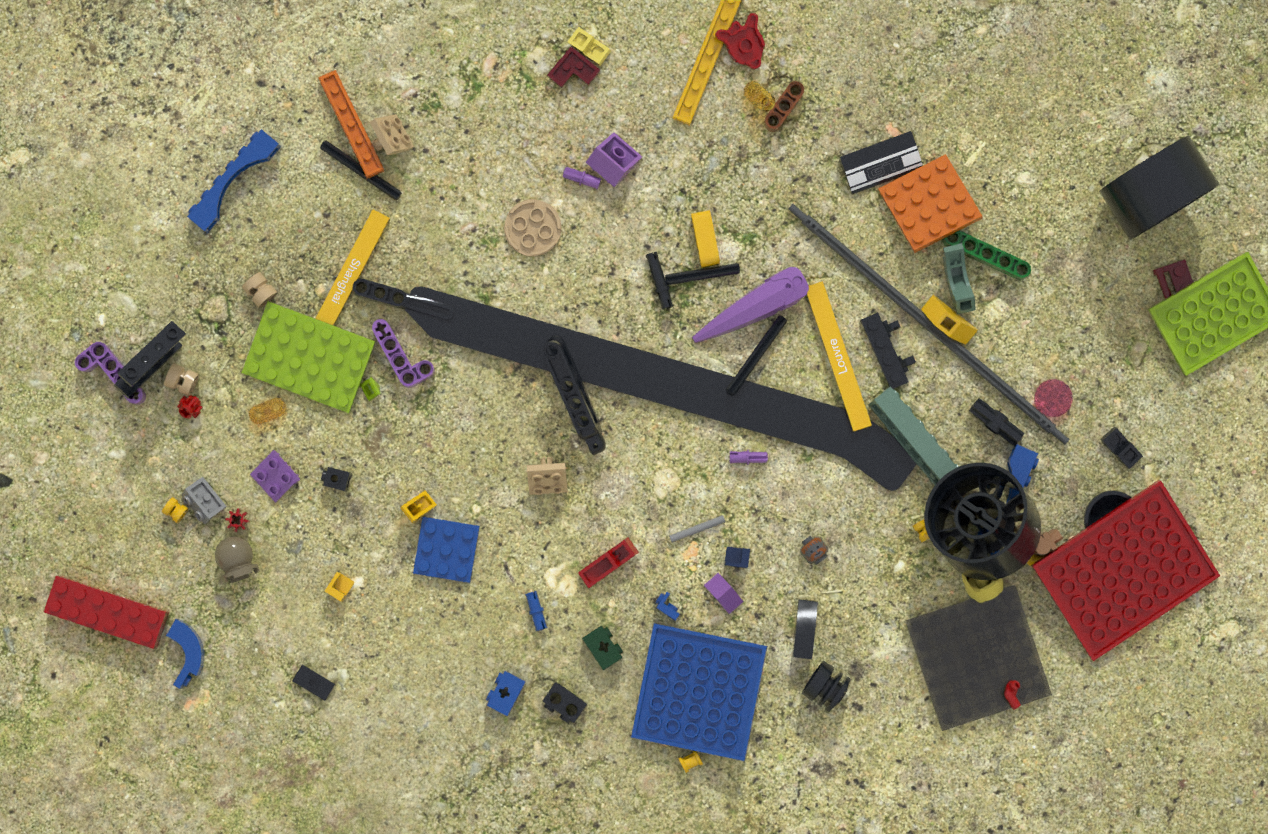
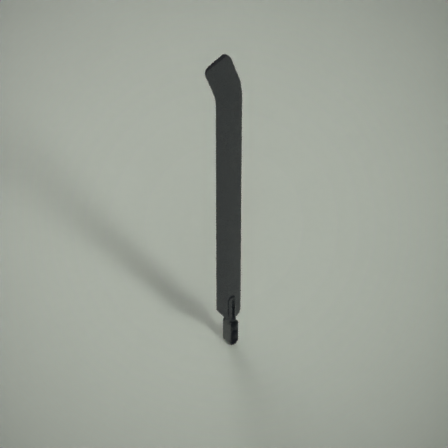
M357 279L353 283V291L358 297L391 307L405 309L431 338L548 372L550 370L544 359L542 349L549 337L558 335L565 341L583 382L837 455L856 466L890 491L897 490L916 466V462L897 439L871 421L872 426L853 432L846 409L746 380L737 393L731 395L726 389L734 379L733 376L423 286L414 287L410 293H407L400 289L366 279ZM366 284L367 290L359 293L357 291L358 285ZM378 289L385 290V296L383 298H377L375 296V293ZM397 294L404 296L403 302L399 304L394 302V297ZM550 346L552 350H557L555 346Z

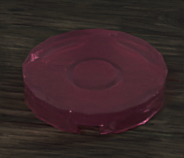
M1049 379L1041 383L1034 395V404L1037 410L1049 417H1059L1065 414L1070 409L1073 401L1069 386L1057 379Z

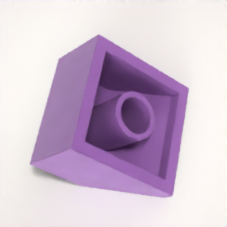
M613 132L595 148L586 163L615 187L641 160L642 156Z

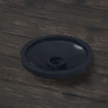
M1115 490L1105 491L1096 495L1085 509V529L1132 497Z

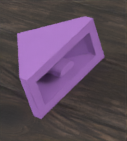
M719 573L704 585L728 614L744 602Z

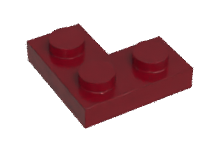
M571 46L547 74V77L560 88H563L574 74L589 86L600 73V69Z

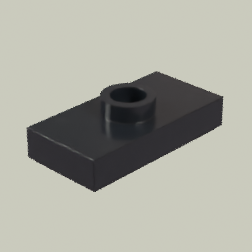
M303 664L292 680L326 701L335 686V683Z

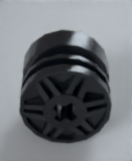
M822 661L801 694L811 701L818 695L821 696L818 705L822 707L828 701L825 710L830 712L846 694L851 679L846 676L842 682H839L843 673L839 672L835 677H832L834 667Z

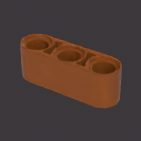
M798 81L791 82L769 111L764 121L765 128L768 131H778L804 94L802 83ZM796 87L800 90V94L797 96L792 95L790 89ZM781 103H787L789 105V109L787 111H783L780 109L779 105ZM770 118H776L778 120V125L771 126L768 123V120Z

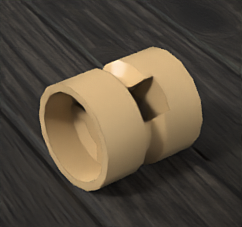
M261 272L253 275L241 287L248 296H253L252 301L258 308L265 306L268 301H271L278 294L271 284L267 285L268 280Z
M173 363L166 375L164 386L173 390L178 388L180 393L190 396L197 385L199 374L191 370L185 371L184 367Z

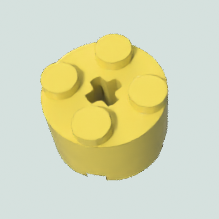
M962 574L967 594L979 603L992 600L1003 591V578L977 580Z

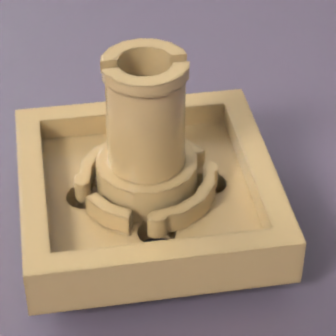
M396 114L374 118L370 121L378 137L372 141L376 151L384 148L387 155H392L414 148L410 136L406 133L402 121Z
M545 457L540 459V465H527L529 495L568 492L565 463L552 464V458L547 457L546 464Z

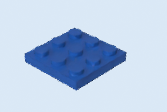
M422 517L413 574L470 583L480 526Z

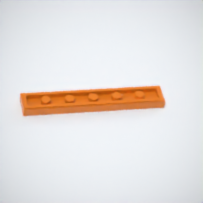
M336 70L318 77L366 178L368 179L384 172L377 153Z

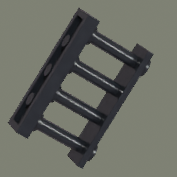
M171 321L117 373L121 378L114 386L129 399L182 348V344L179 341L186 333Z

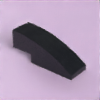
M798 600L792 657L812 660L818 602Z

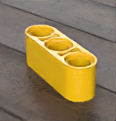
M710 210L691 213L701 268L720 264Z

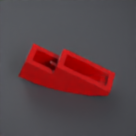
M627 537L579 571L578 574L587 587L590 588L637 555L639 551L629 537Z

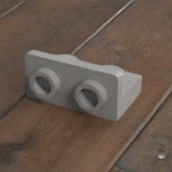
M204 477L187 487L182 493L183 502L192 508L195 517L204 524H207L211 518L227 507Z

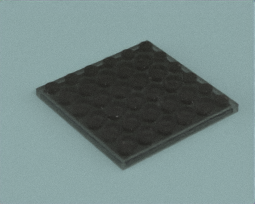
M1015 585L1003 588V591L997 597L983 603H979L972 598L905 620L941 731L1011 709L1012 707L1004 697L1005 688L1009 681L1016 680L1020 683V689H1018L1016 697L1021 705L1052 695Z

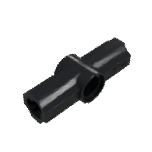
M980 398L969 409V412L982 421L987 429L996 435H1000L1013 446L1024 435V432L1013 425L1008 417L1000 411L991 408Z

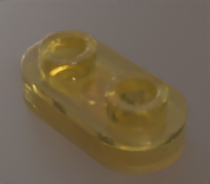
M756 81L746 84L744 96L759 110L768 112L774 107V96Z
M273 398L253 406L249 411V418L253 423L261 425L282 417L287 410L286 403L279 398ZM275 404H278L280 407L278 411L273 410ZM257 411L262 413L260 418L255 417Z

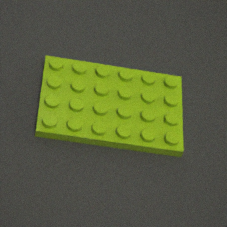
M1245 252L1152 306L1148 311L1182 373L1187 376L1268 328V287L1249 252Z
M268 301L241 373L350 413L376 341Z

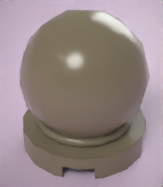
M236 536L227 537L220 541L216 547L215 561L219 568L225 571V575L221 576L224 585L229 580L231 583L246 579L253 571L255 574L260 572L258 564L251 563L253 551L250 544L243 538Z

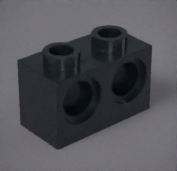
M558 682L554 683L543 699L544 707L552 713L554 710L561 714L559 718L568 724L570 721L575 723L588 704ZM553 693L561 695L560 703L554 704L551 702L550 697ZM569 704L576 705L577 713L574 715L568 714L566 707Z

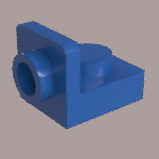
M666 592L665 595L661 593L655 602L658 604L656 608L676 621L680 615L677 613L678 608L671 603H668V605L664 604L670 593Z

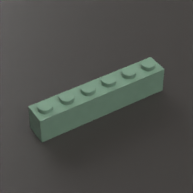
M889 387L868 404L934 485L948 472L959 467L949 458L947 451L938 445L936 438L929 434L923 422L914 416L912 409L900 399V395L896 390Z

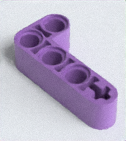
M378 319L373 323V333L403 386L407 388L415 387L434 375L435 368L427 360L420 361L413 366L411 365L387 321ZM379 325L386 326L384 331L387 335L391 333V336L384 337L380 331H377ZM390 340L396 343L393 350L386 349V343ZM398 357H402L405 360L404 365L401 367L395 366V360ZM429 365L431 367L430 373L422 374L421 367ZM407 374L414 376V380L410 384L404 382V377Z
M102 342L93 343L75 359L76 368L83 372H91L100 366L114 384L121 378L117 373L124 365L109 346ZM103 346V355L97 356V348ZM88 358V367L82 368V360ZM111 361L116 362V368L113 371L108 369V364ZM142 387L136 391L139 393L138 399L133 398L134 394L127 399L130 403L140 405L145 401L146 393Z

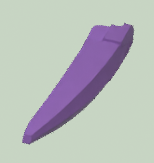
M789 267L764 280V283L758 285L724 309L700 329L692 339L695 343L712 339L775 315L780 310H785L797 304L806 296L809 290L808 283L802 272L796 267Z

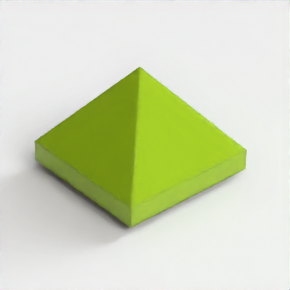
M372 377L360 384L368 401L381 394L380 385Z

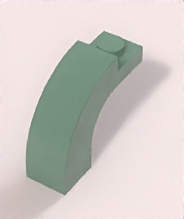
M962 243L944 247V270L956 313L958 315L976 310L975 296L967 276L964 247Z

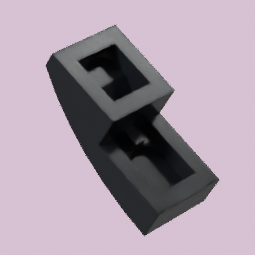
M1113 427L1100 439L1128 469L1143 457L1117 427Z

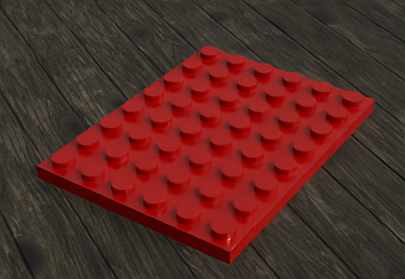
M1157 480L1031 565L1092 661H1095L1220 577L1219 572L1161 480Z

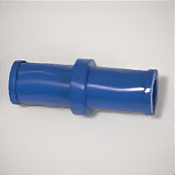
M537 591L525 594L530 608L528 612L529 615H532L535 630L539 631L548 628L543 615L544 608L540 605Z

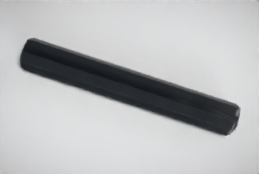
M738 263L666 274L665 281L667 285L734 275L740 273V266Z

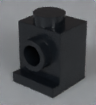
M328 467L327 471L323 470L321 481L324 482L323 486L347 492L352 473ZM333 475L338 476L337 482H332L331 478Z

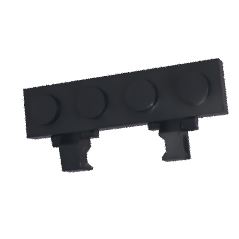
M878 312L861 319L860 322L888 386L895 389L908 383L909 381L905 375V372L909 371L907 366L916 363L913 355L902 360L901 356H897L890 341V337H892L890 332L901 328L898 320L888 324L887 320L882 322Z

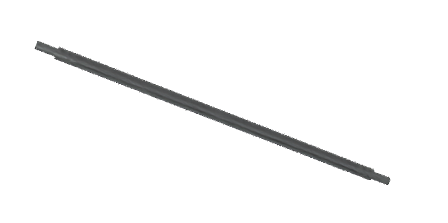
M794 204L788 208L789 211L802 221L801 223L832 248L1048 434L1054 435L1064 445L1070 440L1056 428V424L1037 410L958 341L950 338L938 329L924 312L809 214L806 215Z

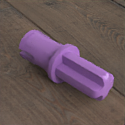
M566 167L563 172L564 178L597 190L601 182V178L585 173L586 171L581 172Z
M749 450L742 452L730 451V463H747L749 465V463H767L768 461L767 452H749Z

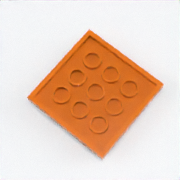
M946 154L878 188L880 195L914 253L982 219V214Z

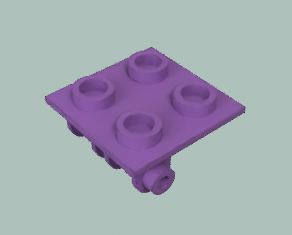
M273 450L250 475L276 503L300 479L299 475L291 469V466H288L287 462L279 456L280 454Z

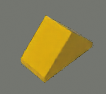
M424 490L400 508L408 519L415 523L436 507L437 504L427 491Z

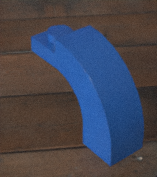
M175 619L166 636L179 643L185 652L184 667L173 684L181 689L184 686L187 687L191 682V673L195 676L200 675L204 664V647L199 635L190 625L180 619Z

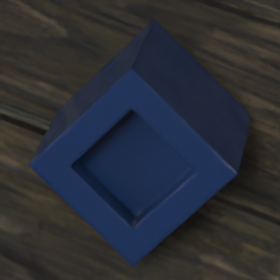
M727 547L724 565L748 568L750 549Z

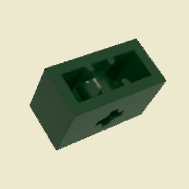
M601 625L582 639L601 668L605 670L623 658L621 656L623 650L618 643L614 644L610 639L613 635L608 627L603 628ZM600 642H608L609 646L607 648L609 651H600Z

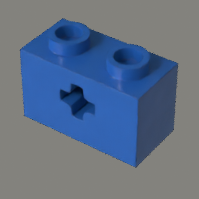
M504 671L503 674L499 673L495 681L498 684L494 691L490 690L486 698L489 701L487 706L508 716L526 681L508 671ZM505 687L509 688L508 693H510V695H506L503 698L501 697L502 693L500 692V689H504Z

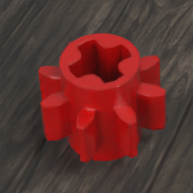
M191 395L188 398L183 396L177 406L180 415L187 419H190L192 416L196 419L203 408L201 401L196 396Z
M237 508L236 513L229 511L231 516L225 518L230 523L227 528L235 527V532H238L239 528L246 530L244 525L250 522L245 518L248 513L240 514V508ZM235 516H236V517H241V519H240L241 524H240V525H239V524H234V522H235V518H234V517H235Z

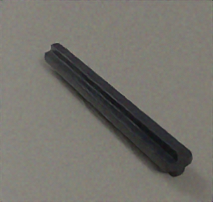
M327 140L322 142L321 150L394 200L399 199L402 194L400 190L378 175L367 179L359 162Z
M781 315L777 317L727 387L726 391L731 395L737 393L786 324V318Z

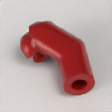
M1016 680L1009 681L1004 692V697L1013 710L1021 706L1016 697L1017 691L1020 689V683Z

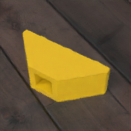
M934 294L921 308L938 329L950 338L965 345L978 331L977 328L959 314L957 315L953 309Z

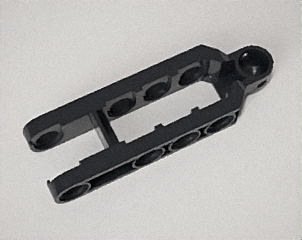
M558 335L551 336L542 349L544 359L577 434L586 441L592 455L601 453L605 450L606 443L601 433L602 429L598 416L565 341ZM550 346H555L557 350H552ZM565 381H570L573 385H568ZM573 399H579L580 403L575 402ZM581 416L587 417L588 420L582 419Z

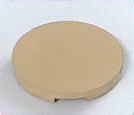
M535 199L524 200L516 204L509 211L504 225L505 236L509 245L522 255L530 257L544 255L551 251L560 239V217L556 210L546 202Z

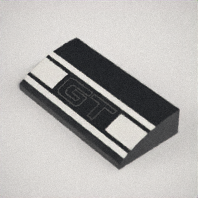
M911 131L839 157L840 165L852 195L902 177L923 166Z

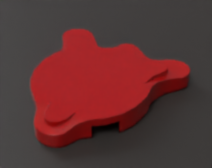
M750 13L744 26H741L738 21H734L728 30H717L715 38L725 44L728 54L735 62L755 70L761 66L765 41L757 27L758 15Z

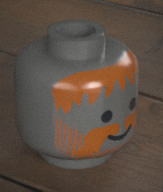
M810 535L801 542L803 546L800 548V553L809 564L814 563L817 565L828 557L829 549L819 536L812 538Z

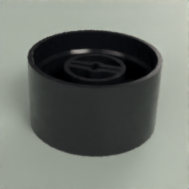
M1188 135L1133 167L1103 187L1099 192L1128 239L1132 240L1198 200L1220 184Z
M969 463L957 467L937 482L926 502L924 522L931 542L958 572L967 577L977 580H996L1009 576L1021 569L1030 560L1038 546L1041 536V519L1038 509L1019 481L1009 471L1000 466L990 463ZM1005 486L1019 492L1006 504L999 500L1002 497ZM979 487V492L972 493L965 498L962 497L969 491ZM993 488H995L994 493H993V494H989L990 491H991ZM984 509H997L998 520L996 521L990 517ZM947 515H953L956 527L944 529ZM1022 521L1018 532L1014 533L1015 522ZM969 522L972 525H974L982 535L968 534ZM952 541H956L955 543H953V544L949 547V544H950ZM964 546L971 550L967 559L953 556ZM1002 549L1001 551L997 552L996 554L991 555V553H994V552H996V551Z

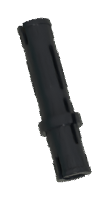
M652 252L645 255L656 287L655 293L658 294L662 310L674 307L669 293L670 287L667 286L658 253L654 252L653 254Z

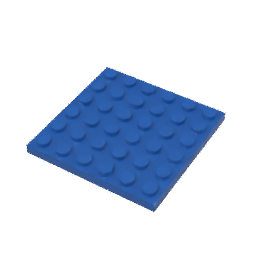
M654 623L631 738L745 761L768 646Z

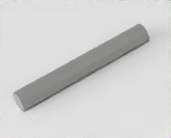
M721 515L669 535L670 540L673 543L725 523L724 516Z

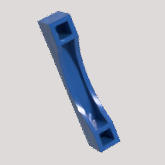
M262 129L259 132L256 131L251 136V142L247 147L243 146L239 150V156L236 160H232L227 164L224 174L216 177L213 181V187L210 190L207 189L200 198L202 200L189 209L187 217L207 234L220 220L222 199L232 181L249 167L269 162L281 148L279 143Z
M1016 444L1013 447L1007 465L1009 472L1024 488V486H1028L1031 480V476H1029L1031 469L1035 470L1039 459H1037L1038 453ZM1009 488L1006 503L1019 494V492Z

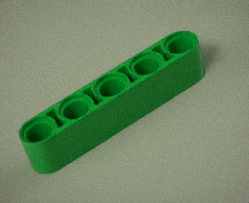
M960 230L953 233L957 238L956 242L948 241L947 237L942 239L947 247L962 243L965 256L1017 280H1023L1031 273V266L1028 262ZM965 242L973 243L974 250H967ZM983 250L990 251V259H986L982 256ZM1000 258L1008 260L1009 264L1007 267L1000 265ZM1018 266H1023L1026 269L1025 275L1018 274Z

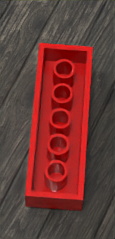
M57 575L43 611L44 613L152 649L158 648L170 613Z

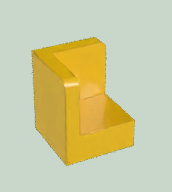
M336 572L325 592L343 602L354 585V581L342 573Z

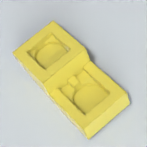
M580 27L576 29L568 40V44L599 66L602 65L611 52L608 47L597 41Z

